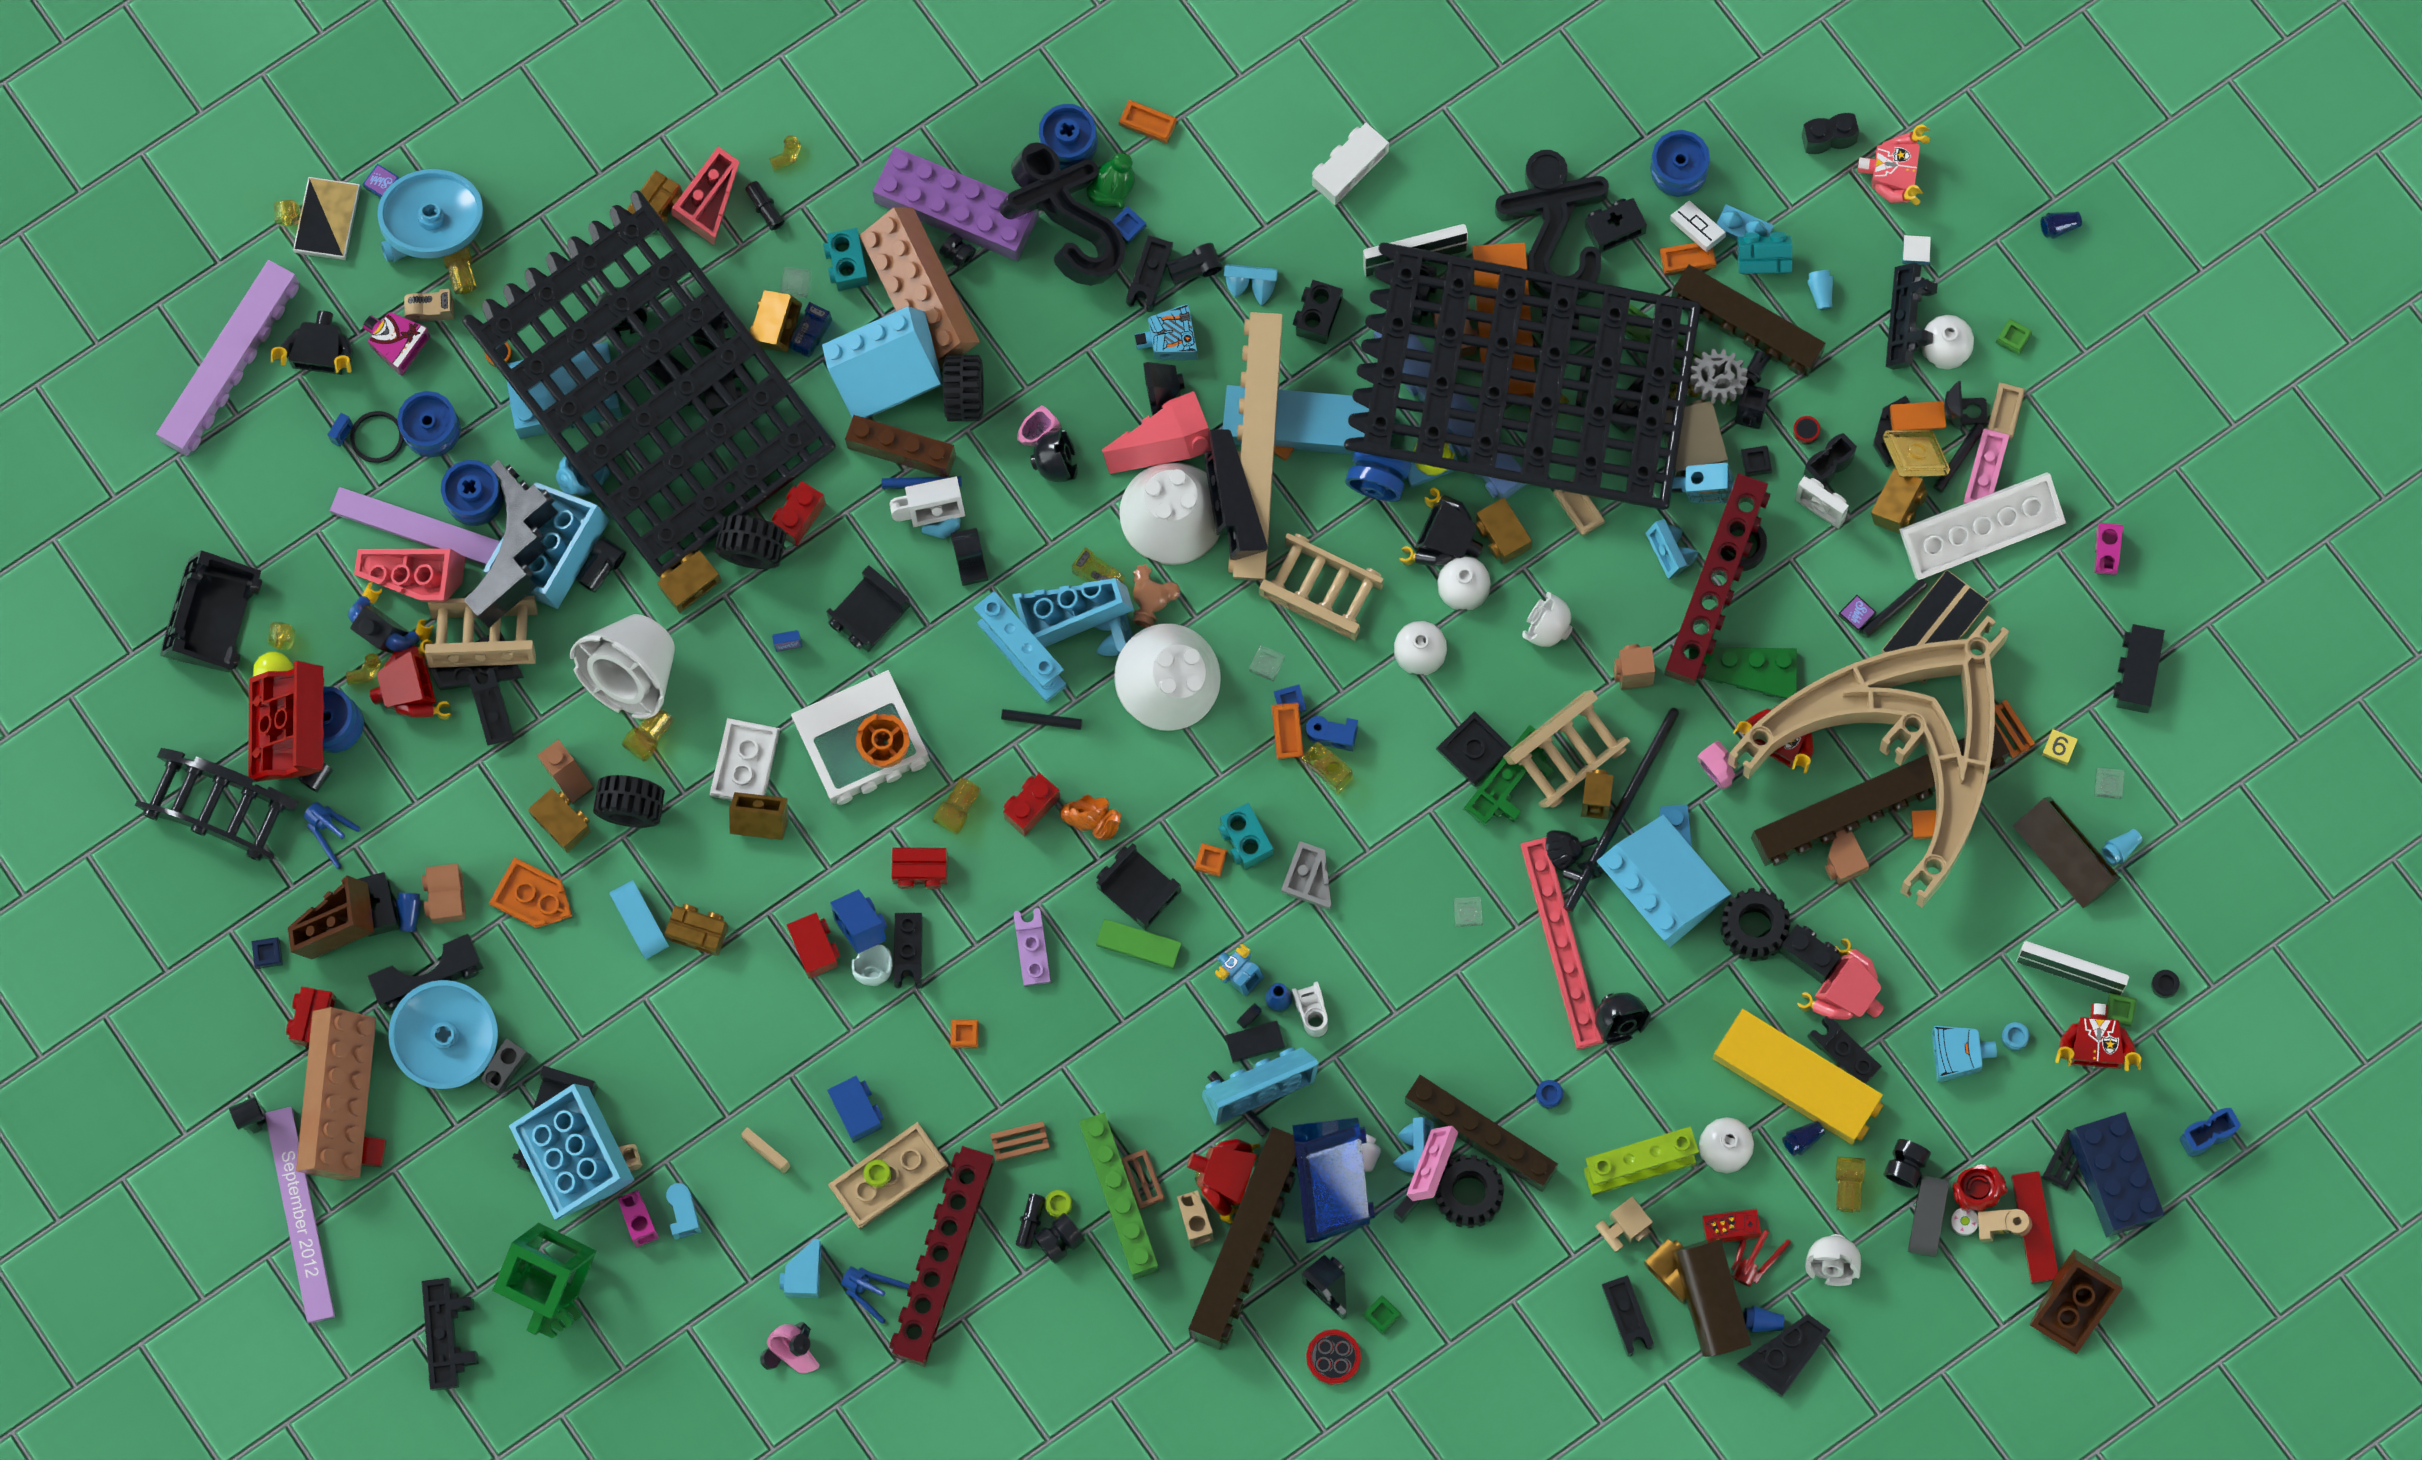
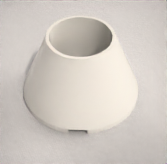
M633 614L577 640L571 648L570 659L574 658L576 667L573 670L577 678L598 701L617 713L624 710L632 713V718L647 719L655 716L662 708L675 645L669 633L659 623L644 615Z

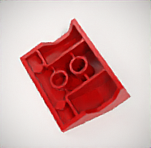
M295 661L294 669L267 671L249 678L248 777L254 779L253 782L307 776L323 770V666Z

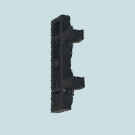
M1915 262L1897 266L1894 271L1886 367L1892 370L1912 366L1913 352L1918 351V346H1926L1933 342V333L1916 328L1918 302L1922 301V296L1937 294L1938 283H1933L1929 279L1920 277L1921 265Z
M450 1278L422 1281L430 1390L459 1388L458 1373L465 1372L464 1366L479 1364L478 1352H461L460 1347H456L454 1318H458V1312L475 1310L474 1299L471 1297L459 1298V1293H452Z

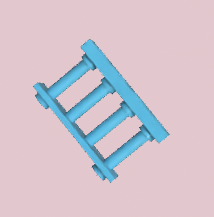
M995 591L974 607V610L982 618L977 622V625L1046 703L1066 687V683L1059 676L1064 669Z

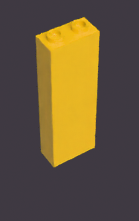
M1743 1008L1713 1055V1060L1851 1145L1854 1144L1856 1139L1862 1141L1870 1128L1866 1125L1871 1116L1876 1118L1884 1104L1880 1103L1883 1094Z

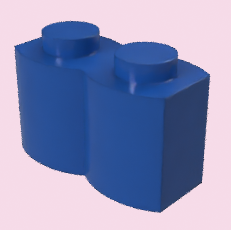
M2224 1108L2213 1113L2207 1121H2198L2190 1125L2179 1140L2188 1156H2198L2206 1152L2212 1144L2223 1143L2232 1138L2241 1124L2232 1108Z

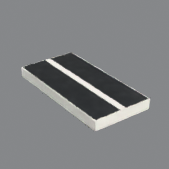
M1461 224L1391 242V244L1454 255L1467 251L1468 232L1466 225ZM1378 246L1363 250L1365 277L1374 275V269L1379 265L1394 264V260L1379 252Z
M2024 941L2016 960L2017 963L2109 994L2122 995L2129 976L2028 941Z

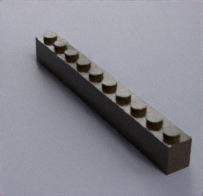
M1996 724L1994 727L1993 751L1990 763L1991 770L2003 766L2010 753ZM1964 738L1957 741L1962 756ZM1928 754L1754 830L1751 840L1764 865L1767 866L1773 863L1774 866H1778L1786 862L1788 856L1794 853L1803 855L1812 850V846L1819 842L1822 845L1832 842L1837 838L1836 832L1843 829L1846 834L1851 831L1855 832L1861 828L1860 824L1867 821L1875 823L1883 819L1885 813L1894 810L1897 813L1909 807V803L1918 799L1919 802H1922L1932 797L1936 789Z

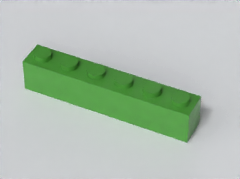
M1105 1112L1080 1120L1079 1125L1133 1280L1158 1272V1264Z

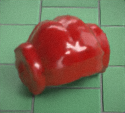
M1976 1165L1962 1171L1958 1175L1957 1182L1953 1183L1952 1187L1955 1200L1962 1211H1968L1969 1209L1980 1212L1984 1211L1987 1207L1995 1206L2000 1197L2008 1192L2003 1175L1996 1167H1988L1986 1165Z

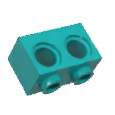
M852 228L826 234L828 243H824L823 246L826 259L831 258L833 267L828 268L831 283L837 284L838 291L869 285L858 229ZM840 244L849 245L846 251L840 252L836 250ZM846 268H851L854 270V272L849 276H844L841 274V272Z
M1249 802L1220 817L1221 826L1218 827V830L1224 841L1229 840L1234 849L1230 850L1237 865L1242 863L1246 870L1274 855L1273 847ZM1235 821H1242L1246 826L1241 831H1235L1231 828V824ZM1247 844H1254L1258 847V850L1254 854H1247L1243 848Z

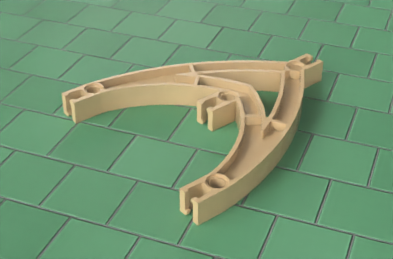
M1987 615L1968 639L1910 646L1864 659L1828 674L1790 696L1760 719L1729 753L1727 764L1736 769L1739 765L1737 760L1745 752H1748L1754 758L1751 762L1746 760L1742 765L1744 766L1743 776L1750 779L1768 756L1783 745L1817 730L1852 723L1893 724L1894 726L1882 739L1879 750L1888 755L1891 752L1889 746L1896 739H1900L1906 744L1903 749L1898 747L1895 750L1897 753L1895 762L1900 766L1916 747L1922 743L1928 754L1935 782V827L1927 853L1904 880L1900 892L1909 898L1912 894L1910 892L1911 887L1917 881H1922L1928 887L1924 892L1919 889L1916 893L1918 895L1916 904L1923 908L1946 880L1958 860L1975 822L1984 794L1993 751L1995 727L1994 687L1990 660L2005 644L2009 630L2002 627L1996 638L1992 642H1988L1983 635L1985 633L1988 634L1996 622ZM1977 649L1981 651L1983 654L1975 655L1971 652V650ZM1960 675L1965 716L1963 756L1961 755L1951 724L1936 698L1890 687L1930 678ZM1906 726H1914L1918 731L1910 732L1906 729ZM1762 739L1766 744L1757 745L1754 740ZM1934 867L1938 869L1940 873L1931 874L1928 872L1927 868Z

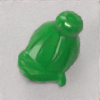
M1118 153L1114 155L1112 160L1104 162L1098 168L1099 173L1087 188V196L1092 203L1102 207L1124 208L1123 199L1130 193L1135 182L1134 172L1131 168L1133 162L1128 154Z

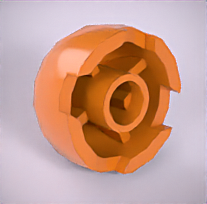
M873 714L864 719L858 727L856 747L862 759L871 766L877 768L893 767L900 763L907 755L910 744L909 732L903 721L895 715Z

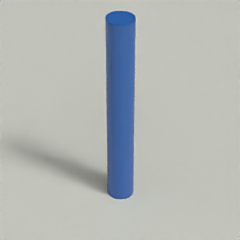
M957 476L959 487H962V478ZM950 477L882 478V489L905 488Z

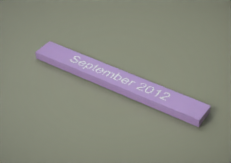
M287 1107L266 1112L265 1116L307 1323L311 1324L336 1318L306 1173L296 1171L299 1135L293 1108Z

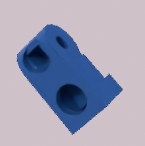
M1314 716L1306 724L1307 736L1315 744L1353 752L1359 727L1358 720L1347 718L1346 725L1328 722L1321 716Z

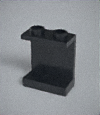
M870 565L862 572L863 580L834 611L831 608L826 611L829 619L828 624L838 633L841 631L845 632L849 636L848 641L859 650L864 648L867 652L873 648L911 606L909 598Z
M1132 843L1128 848L1124 846L1116 854V861L1110 868L1106 866L1100 871L1096 877L1098 879L1096 884L1098 890L1146 930L1181 892V885L1174 878L1168 879L1138 853L1137 847Z

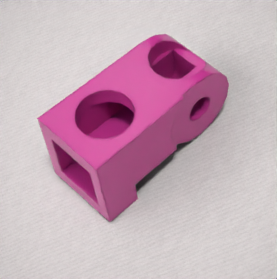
M2098 524L2096 528L2094 573L2117 575L2123 525Z
M639 1190L619 1197L618 1201L636 1248L659 1239Z

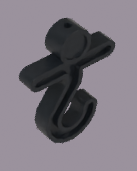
M1030 143L1018 154L1011 165L1012 176L1022 188L1011 192L1001 202L999 206L1000 213L1007 219H1015L1035 209H1040L1056 224L1090 241L1096 247L1098 257H1089L1074 243H1066L1055 254L1054 263L1066 277L1076 283L1092 286L1105 282L1120 268L1124 260V240L1119 229L1110 219L1075 201L1071 196L1072 193L1087 187L1097 177L1099 173L1098 166L1091 160H1083L1059 171L1060 161L1052 148L1043 143Z
M1540 150L1528 159L1525 170V183L1528 190L1499 196L1495 203V214L1503 221L1540 214L1544 223L1529 252L1528 270L1557 275L1552 271L1549 263L1566 230L1575 207L1604 201L1608 195L1609 183L1602 176L1566 182V161L1558 152L1553 150ZM1593 246L1584 248L1580 253L1579 269L1574 274L1564 277L1597 283L1601 272L1600 251ZM1531 281L1533 288L1544 298L1549 299L1551 285ZM1578 290L1577 300L1584 298L1590 292Z

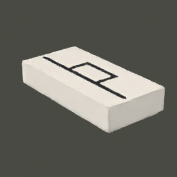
M1690 200L1670 215V221L1705 252H1708L1726 237V232Z

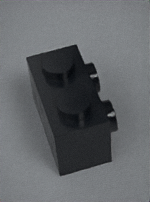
M1796 925L1782 943L1779 953L1823 984L1840 961L1841 955L1838 954L1839 950L1829 942L1824 944L1816 938L1817 934L1807 926L1802 928Z

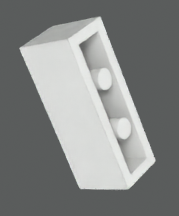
M1367 123L1361 128L1356 127L1349 134V140L1343 146L1338 145L1331 152V158L1325 164L1320 163L1312 172V186L1335 206L1389 152V142Z

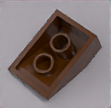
M2074 1249L2058 1271L2031 1320L2030 1326L2077 1354L2123 1289L2121 1277Z

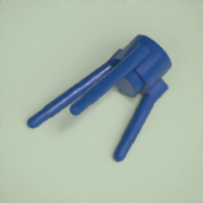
M316 802L304 813V818L309 822L307 828L313 832L335 867L340 869V863L318 828L324 830L328 827L343 839L345 835L331 823L332 818L357 832L360 831V827L334 812L329 806L323 807L319 802Z
M851 1266L841 1281V1285L847 1288L846 1294L853 1297L880 1323H885V1319L858 1292L862 1294L868 1289L880 1296L885 1295L883 1290L869 1283L870 1279L907 1290L910 1284L869 1272L862 1267L858 1270Z

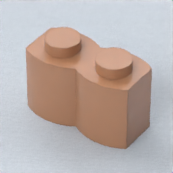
M457 863L426 867V875H422L423 889L428 891V901H424L426 917H430L433 924L466 920L463 875L460 865Z

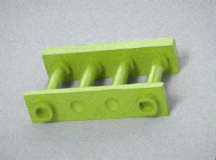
M1690 1126L1585 1158L1587 1168H1584L1583 1172L1590 1194L1595 1196L1696 1165L1694 1155L1698 1154L1699 1150Z

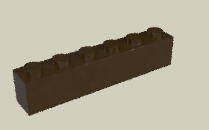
M1690 264L1672 290V297L1699 302L1701 306L1699 318L1708 323L1712 321L1719 325L1720 330L1727 335L1732 336L1734 334L1738 336L1748 347L1753 349L1757 347L1764 351L1765 355L1768 354L1772 361H1781L1788 365V369L1797 375L1803 374L1808 377L1824 352L1826 344L1824 341Z
M1419 1075L1405 1096V1104L1441 1127L1453 1126L1458 1131L1457 1137L1541 1192H1543L1557 1171V1162L1422 1075Z

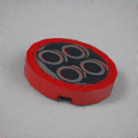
M1337 1329L1325 1330L1316 1335L1309 1343L1306 1353L1307 1366L1312 1375L1320 1382L1329 1385L1347 1382L1357 1373L1361 1362L1360 1348L1356 1340L1347 1332Z

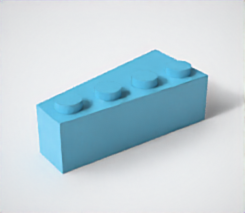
M1116 578L1087 582L1079 586H1061L1059 589L1047 591L1042 589L1036 590L1034 593L1012 594L1021 622L1044 648L1134 611L1127 586Z

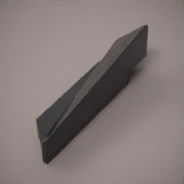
M1228 429L1209 430L1208 435L1212 451L1205 453L1204 461L1216 535L1228 534L1230 560H1237L1264 552L1268 549V545L1232 433Z

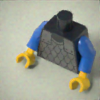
M373 582L368 583L362 596L349 609L348 617L352 622L350 629L376 648L391 654L395 651H403L419 642V639H429L433 629V625L425 627L426 620L420 619L415 632H409L371 605V603H376L382 592V588L379 591L371 589Z

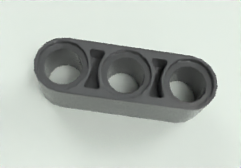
M1921 1176L1908 1252L1936 1257L1949 1180Z

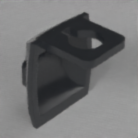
M1961 381L1955 383L1945 396L1944 409L1949 422L1957 429H1961L1962 425H1975L1976 422L1980 424L1987 423L1986 399H1962ZM1974 404L1981 408V414L1977 418H1970L1967 414H1963V409Z

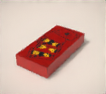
M1757 1209L1702 1216L1706 1240L1717 1238L1721 1239L1723 1243L1761 1237Z

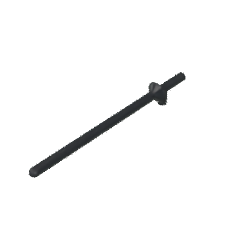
M1671 708L1668 711L1589 860L1577 863L1582 873L1570 868L1564 870L1563 878L1576 882L1563 906L1565 910L1573 912L1591 877H1601L1597 860L1604 855L1679 715L1678 709Z

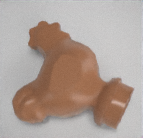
M1146 564L1138 565L1136 570L1133 571L1135 576L1133 580L1135 583L1133 599L1140 609L1133 612L1132 622L1144 628L1153 626L1154 622L1157 621L1154 613L1164 609L1170 601H1175L1180 595V588L1177 583L1159 584L1150 579L1152 569L1148 568Z

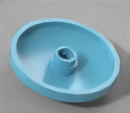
M440 169L415 171L396 180L382 195L377 212L380 231L385 240L399 252L417 258H439L463 249L477 236L481 229L484 215L481 196L475 186L459 174Z
M438 980L416 987L399 1002L389 1024V1046L399 1068L413 1081L434 1089L457 1088L475 1080L489 1066L498 1044V1025L494 1012L488 1002L471 987L455 981Z

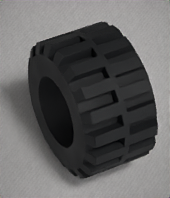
M947 355L944 360L943 401L944 413L948 422L980 421L983 416V364L979 355Z
M745 515L726 516L721 520L714 551L721 558L736 565L754 569L776 568L780 565L786 532L778 525L764 519Z
M625 775L605 776L598 780L593 813L599 818L617 825L638 828L655 826L660 823L665 790L652 781Z
M1749 888L1746 893L1743 890L1738 892L1737 897H1732L1723 911L1720 929L1721 935L1724 936L1723 942L1726 946H1730L1729 951L1733 954L1739 953V958L1741 959L1750 957V961H1756L1757 958H1761L1762 961L1766 960L1769 955L1774 956L1778 953V949L1788 936L1790 928L1788 908H1784L1785 903L1782 899L1779 901L1776 899L1777 895L1771 892L1770 895L1765 893L1766 889L1760 888L1758 892L1754 888ZM1749 912H1759L1769 919L1771 930L1763 937H1750L1740 928V918Z
M1463 1155L1459 1156V1159L1456 1161L1454 1159L1450 1160L1449 1164L1445 1166L1435 1193V1200L1439 1206L1440 1213L1446 1216L1447 1221L1450 1223L1453 1221L1456 1223V1226L1461 1228L1462 1225H1466L1468 1228H1474V1225H1479V1227L1485 1225V1222L1491 1221L1501 1208L1504 1195L1502 1176L1500 1173L1498 1174L1494 1164L1490 1165L1485 1158H1482V1160L1477 1159V1155H1471V1158H1466ZM1463 1178H1475L1484 1185L1486 1189L1485 1198L1476 1205H1463L1453 1195L1454 1185Z

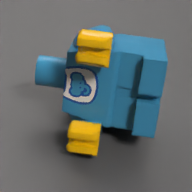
M1241 944V948H1237L1236 952L1231 956L1225 952L1220 954L1218 961L1223 965L1219 967V971H1215V975L1223 983L1230 981L1246 997L1264 976L1260 968L1250 961L1251 950L1244 944Z

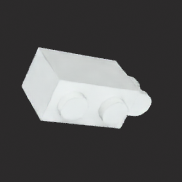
M957 476L905 487L906 496L894 498L889 504L893 520L900 522L912 519L913 527L965 516Z

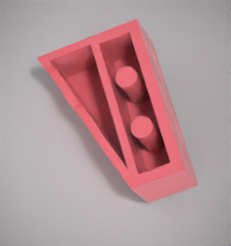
M718 146L672 207L671 216L712 245L715 244L738 172L739 161Z

